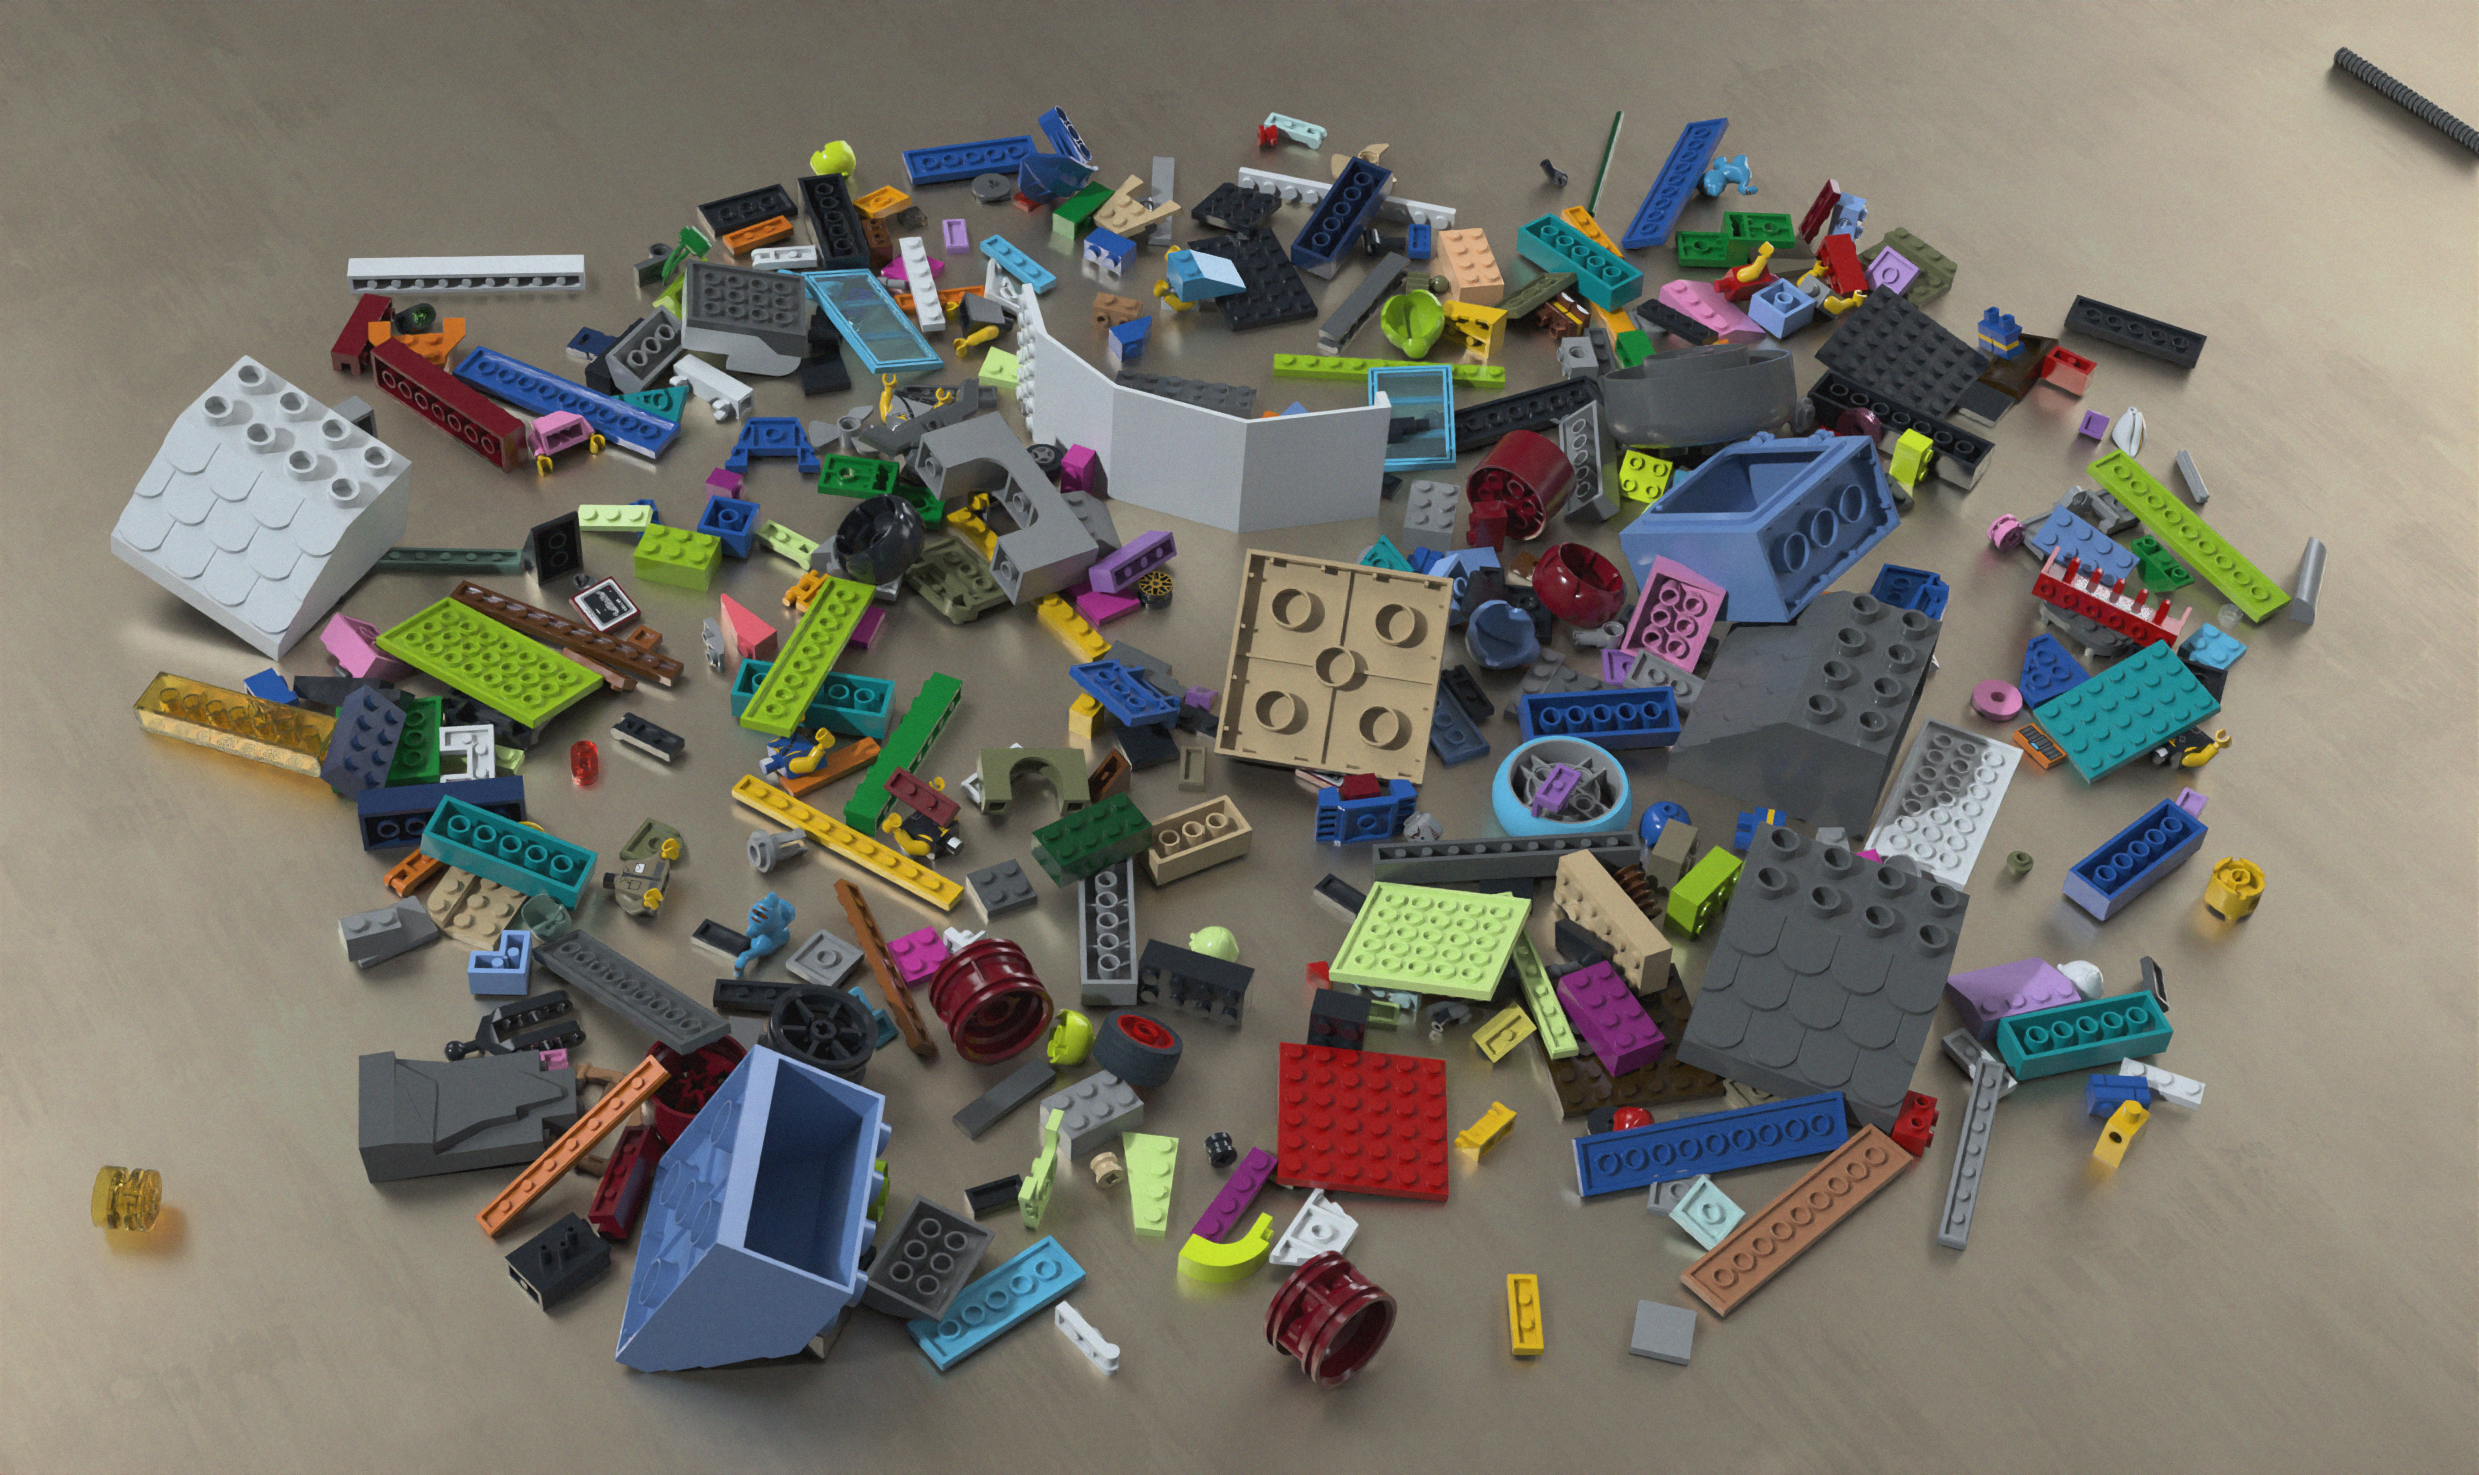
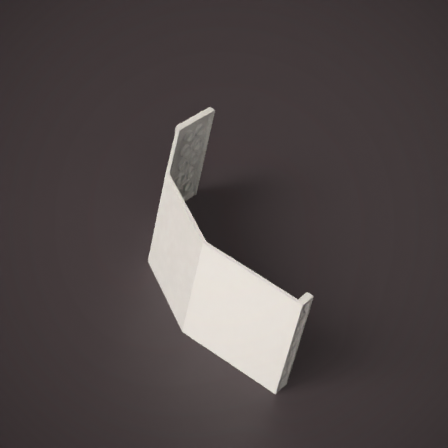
M1032 283L1022 284V294L1018 295V304L1021 309V313H1018V325L1021 328V332H1017L1018 345L1021 346V350H1017V361L1020 364V368L1016 369L1017 381L1020 383V386H1016L1017 400L1022 401L1020 404L1022 416H1026V430L1031 432L1034 442L1055 446L1062 452L1063 456L1066 455L1073 444L1095 450L1094 487L1107 497L1236 533L1378 517L1391 415V404L1385 391L1375 393L1374 406L1247 420L1120 386L1047 334Z

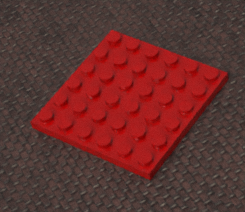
M1280 1042L1278 1048V1164L1276 1184L1447 1202L1449 1197L1446 1060Z

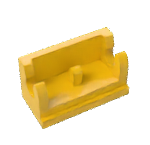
M1495 1101L1491 1105L1495 1110H1488L1483 1118L1468 1131L1462 1130L1459 1132L1460 1138L1457 1137L1454 1140V1145L1477 1163L1514 1131L1517 1113L1513 1110L1510 1111L1499 1102Z

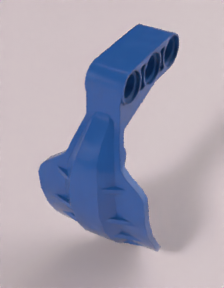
M1059 106L1053 107L1038 118L1041 128L1052 143L1057 154L1029 152L1020 158L1018 186L1027 198L1043 205L1049 204L1059 197L1067 198L1073 196L1087 186L1090 176L1099 170L1097 165L1093 167L1086 165L1091 160V154Z

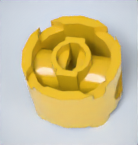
M2226 857L2219 860L2214 866L2206 887L2204 899L2216 910L2225 914L2228 919L2238 920L2241 916L2253 913L2257 908L2266 886V882H2264L2265 875L2257 864L2248 859L2240 858L2237 861L2232 860L2233 857Z

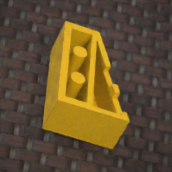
M1448 300L1442 305L1445 316L1442 337L1486 359H1489L1503 346L1508 310Z

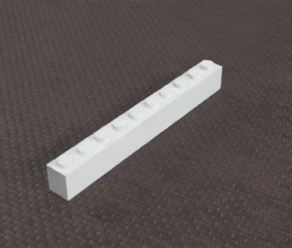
M584 255L349 258L347 273L350 294L585 290L586 276Z

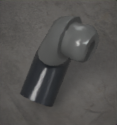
M1545 159L1540 163L1549 181L1556 183L1559 187L1567 185L1568 176L1565 172L1554 168L1549 159Z
M1463 1004L1444 1008L1432 1022V1027L1437 1032H1443L1452 1020L1458 1019L1461 1024L1468 1023L1472 1019V1013L1469 1011V1007Z

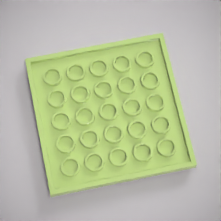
M1375 881L1329 970V980L1344 984L1352 983L1369 987L1392 988L1399 991L1408 990L1423 994L1431 993L1447 995L1449 997L1471 998L1478 1001H1491L1532 909L1531 899Z

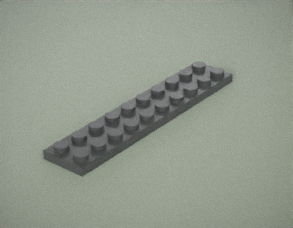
M581 929L532 949L533 958L681 1055L691 1054L696 1049L706 1044L717 1042L722 1037L732 1033L730 1022Z

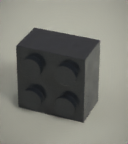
M1317 988L1310 1013L1307 1045L1363 1051L1372 999Z

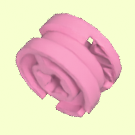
M2005 514L1992 523L1988 529L1987 537L1992 543L1996 544L2000 551L2007 552L2015 548L2025 536L2023 531L2025 532L2026 529L2013 515Z

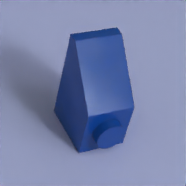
M1149 315L1109 328L1108 346L1121 362L1142 356L1151 337L1152 317Z

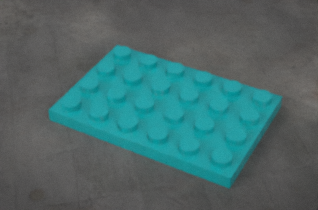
M2161 639L2033 710V715L2054 742L2067 754L2068 759L2087 782L2092 784L2220 713L2221 706Z

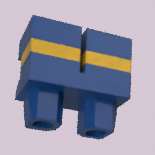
M1991 307L1984 311V320L1978 322L1979 346L2009 360L2025 351L2024 343L2018 340V335L2021 334L2023 327L2015 324V316L2011 314L2000 316V310L1996 307Z
M1755 807L1754 814L1739 812L1736 829L1750 831V833L1736 830L1733 847L1744 849L1748 852L1759 821L1774 826H1785L1787 812Z

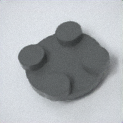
M982 174L971 183L972 191L977 196L979 204H988L994 200H1011V183L1000 174Z

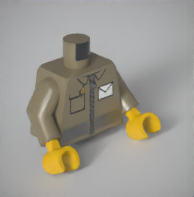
M670 838L663 843L662 850L653 856L640 860L625 861L620 874L605 873L603 888L615 890L616 904L632 916L642 913L658 917L671 881L669 858L671 860L678 859L679 852L677 849L680 848V845L673 838Z

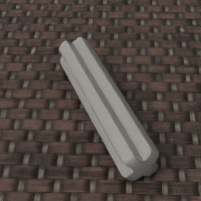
M2186 450L2178 451L2175 458L2196 502L2199 504L2202 502L2207 503L2210 495L2189 452Z

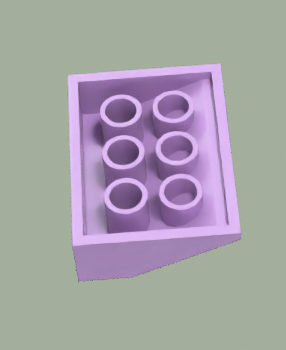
M2040 957L1948 976L1945 984L1947 993L1977 1042L1993 1039L2001 1018L2081 1002V998L2070 980Z

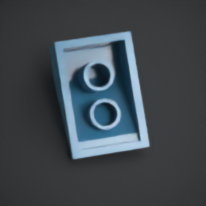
M1193 250L1168 253L1166 275L1181 303L1246 292V287L1231 260Z

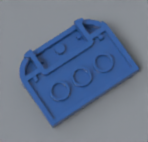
M1885 563L1869 595H1872L1880 602L1904 610H1919L1927 615V617L1942 621L1949 606V585L1940 580L1939 574Z
M1110 659L1072 665L1070 667L1068 675L1091 693L1095 699L1105 705L1110 712L1120 718L1125 725L1137 727L1139 725L1156 724L1159 722L1166 729H1174L1176 727L1180 712V698L1177 695L1165 697L1143 678L1145 668L1137 665L1136 668L1121 665L1119 659Z

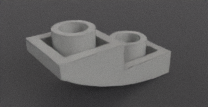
M713 617L703 620L704 632H702V638L707 645L705 655L709 664L714 665L722 673L725 671L724 640Z

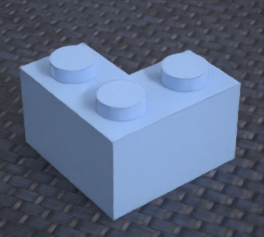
M502 930L499 951H471L467 972L471 994L527 995L533 959L531 931Z

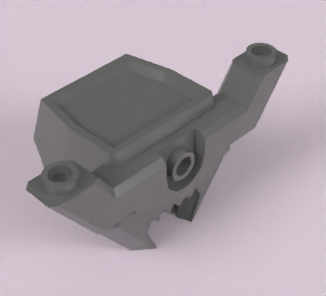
M968 378L959 384L960 388L956 393L955 403L949 406L946 403L895 427L894 431L882 425L876 427L873 424L868 425L861 430L858 441L887 454L890 461L899 462L900 476L928 488L914 468L921 435L975 418L978 414L979 378L975 380Z

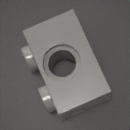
M1562 338L1561 347L1557 349V359L1562 362V375L1566 376L1567 380L1586 375L1593 384H1596L1599 366L1590 338Z

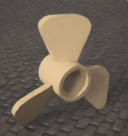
M1389 144L1369 145L1365 150L1358 153L1357 158L1378 165L1379 157L1389 149ZM1334 154L1332 156L1331 166L1336 180L1352 157L1342 154ZM1393 177L1392 185H1397V179Z

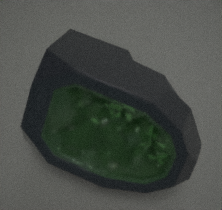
M420 303L395 314L394 323L398 332L402 335L412 334L430 326L436 318V312L432 305Z

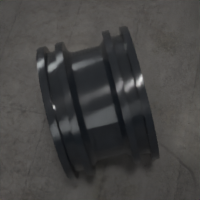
M802 985L783 993L775 1002L767 1025V1034L764 1036L761 1046L861 1086L866 1072V1065L871 1059L878 1039V1026L874 1015L868 1007L850 993L827 985Z

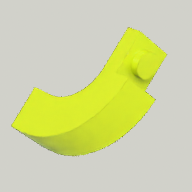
M1262 1213L1250 1232L1240 1241L1231 1244L1213 1243L1193 1233L1179 1253L1177 1271L1193 1279L1208 1283L1234 1282L1252 1275L1267 1261L1269 1244L1274 1236V1230H1272L1273 1217Z

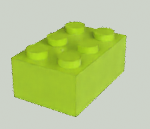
M649 523L633 554L635 578L707 592L722 560L721 537Z
M1716 845L1671 889L1663 925L1688 941L1696 934L1701 935L1705 931L1708 922L1712 919L1716 920L1727 905L1743 861Z

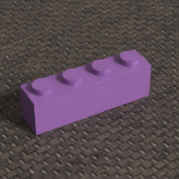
M1150 530L1090 566L1088 572L1093 591L1116 593L1176 556L1177 550L1173 533Z

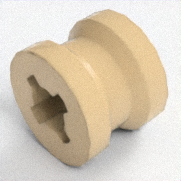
M1105 1152L1099 1154L1089 1164L1091 1172L1097 1176L1096 1182L1100 1188L1114 1187L1124 1178L1125 1173L1121 1166L1117 1165L1118 1159L1114 1153Z

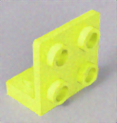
M1627 450L1618 477L1619 496L1645 504H1650L1652 500L1657 501L1663 496L1667 481L1673 474V462Z

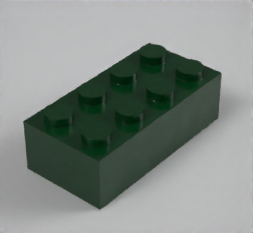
M1122 791L1033 831L1031 854L1061 889L1150 848L1152 824Z

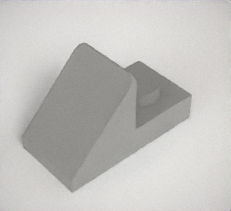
M833 535L811 553V570L827 571L828 575L843 579V570L838 566L833 555V543L836 535Z

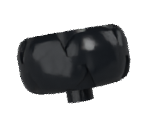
M888 493L874 495L856 506L843 519L837 529L835 542L833 543V555L838 566L853 581L882 586L897 579L916 562L924 548V534L927 531L926 524L921 514L905 498Z

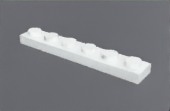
M921 237L898 239L901 257L922 332L945 330L944 316Z

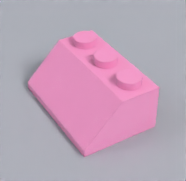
M336 613L320 636V639L326 644V650L340 660L339 664L352 673V678H380L389 682L410 672L412 669L409 663L376 646V637L381 635V633L371 623Z

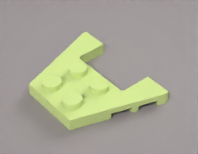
M1053 1108L1045 1128V1146L1040 1158L1036 1157L1034 1159L1031 1170L1033 1177L1026 1176L1018 1195L1024 1225L1026 1228L1037 1230L1054 1186L1058 1155L1055 1152L1061 1139L1058 1129L1064 1119V1111Z

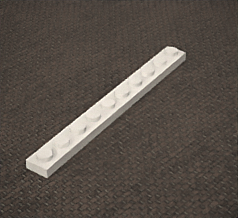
M1245 167L1240 168L1238 177L1239 187L1251 188L1254 191L1264 194L1269 193L1278 198L1320 205L1333 186L1331 184ZM1387 196L1374 217L1410 224L1431 225V228L1449 231L1453 229L1456 209Z

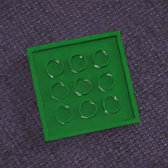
M442 696L416 698L404 711L407 715L384 788L440 782L442 756L440 754L439 727H443ZM336 707L335 727L342 707ZM331 786L333 794L341 793L333 786Z

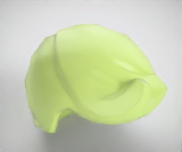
M1209 926L1202 929L1199 933H1191L1190 938L1192 941L1189 942V946L1192 951L1233 963L1237 960L1239 950L1236 939L1227 928Z

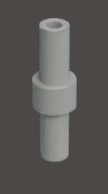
M888 277L877 278L886 291H888V288L906 289V280L888 279ZM859 281L860 288H870L865 281Z

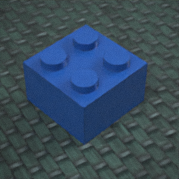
M712 495L697 526V532L721 537L722 554L746 558L755 540L754 533L761 527L760 504Z

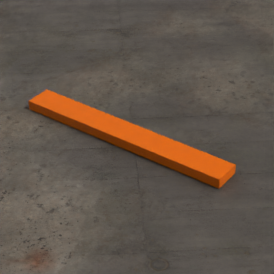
M650 1054L478 1213L475 1219L494 1240L498 1238L666 1082L671 1075Z

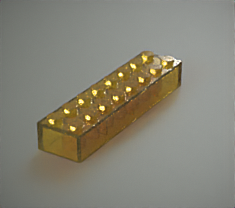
M162 671L156 675L132 707L139 728L142 730L320 778L319 776L338 718Z

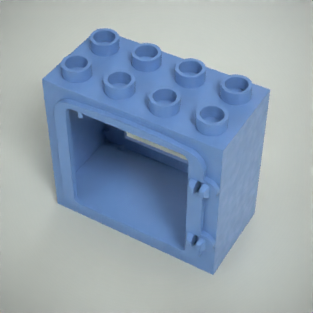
M1818 429L1815 435H1811L1809 438L1775 439L1774 434H1768L1763 431L1758 432L1756 437H1752L1750 440H1733L1667 491L1640 517L1619 533L1622 551L1628 558L1637 582L1639 596L1642 593L1656 555H1660L1685 565L1726 590L1714 621L1789 622L1901 524L1871 435L1835 437L1832 431Z

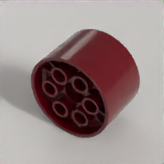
M1515 430L1505 434L1469 474L1466 482V493L1472 509L1473 504L1476 502L1502 500L1508 515L1505 535L1514 540H1530L1537 537L1573 496L1576 489L1575 472L1564 452L1546 437L1527 430Z
M726 1035L717 1042L706 1044L696 1049L695 1052L685 1055L679 1054L658 1040L646 1054L645 1059L652 1054L671 1075L655 1091L663 1095L652 1094L640 1105L641 1124L652 1126L664 1147L663 1151L667 1152L724 1083L723 1081L718 1084V1081L721 1078L726 1080L747 1055L746 1049L733 1037Z

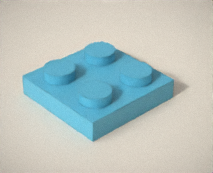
M2206 622L2179 646L2177 653L2191 661L2227 671L2245 655L2248 647Z

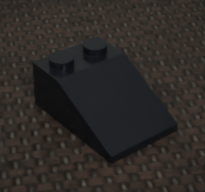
M577 511L530 528L523 548L524 567L538 586L584 568Z

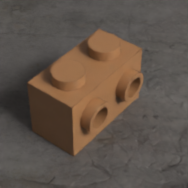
M1099 292L1092 305L1091 327L1109 331L1111 327L1142 318L1143 302Z

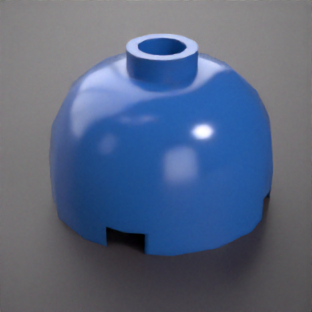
M1661 801L1646 809L1640 820L1639 836L1641 838L1642 835L1648 848L1654 849L1668 818L1692 826V821L1687 811L1681 805L1674 802Z

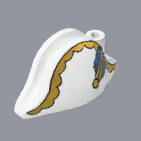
M2135 407L2128 408L2117 421L2112 431V437L2118 447L2132 459H2135L2147 439L2142 413L2137 412Z

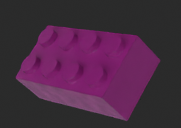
M1607 960L1560 978L1556 996L1561 1007L1613 1078L1661 1059L1666 1038Z

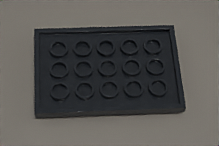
M1271 227L1254 230L1250 235L1239 232L1187 242V250L1231 260L1246 287V292L1218 296L1215 299L1231 332L1317 317L1318 309Z

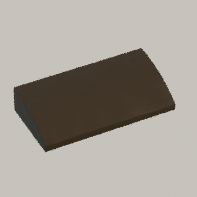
M2021 333L2018 335V340L2024 343L2025 351L2009 360L1996 355L1991 360V365L1977 381L2019 401L2041 376L2046 356L2056 345L2059 346L2058 339Z

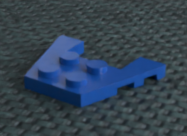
M749 417L739 436V442L731 451L730 459L725 462V470L734 473H747L748 456L787 457L798 455L799 472H820V461L816 459L815 451L809 445L807 435L797 417Z

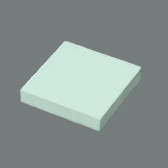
M1704 1175L1696 1181L1669 1214L1671 1218L1708 1251L1729 1236L1746 1215L1740 1207Z

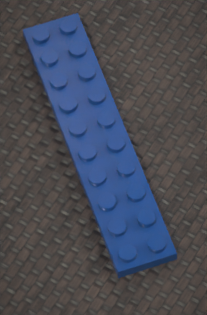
M1727 118L1687 124L1623 237L1621 243L1624 249H1639L1645 246L1658 247L1665 243L1730 125Z
M480 345L452 371V375L466 385L547 416L556 411L580 414L596 431L595 435H602L608 441L654 459L681 432L680 423Z
M1832 1091L1573 1138L1572 1143L1579 1192L1584 1197L1653 1184V1182L1659 1183L1699 1174L1836 1150L1849 1139L1842 1091Z

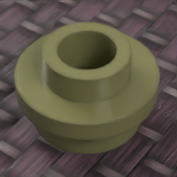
M2022 851L2011 852L2007 858L2009 871L2019 876L2027 874L2034 864L2032 857Z

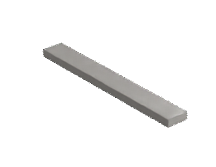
M1978 1057L1936 1244L1965 1251L2006 1064Z

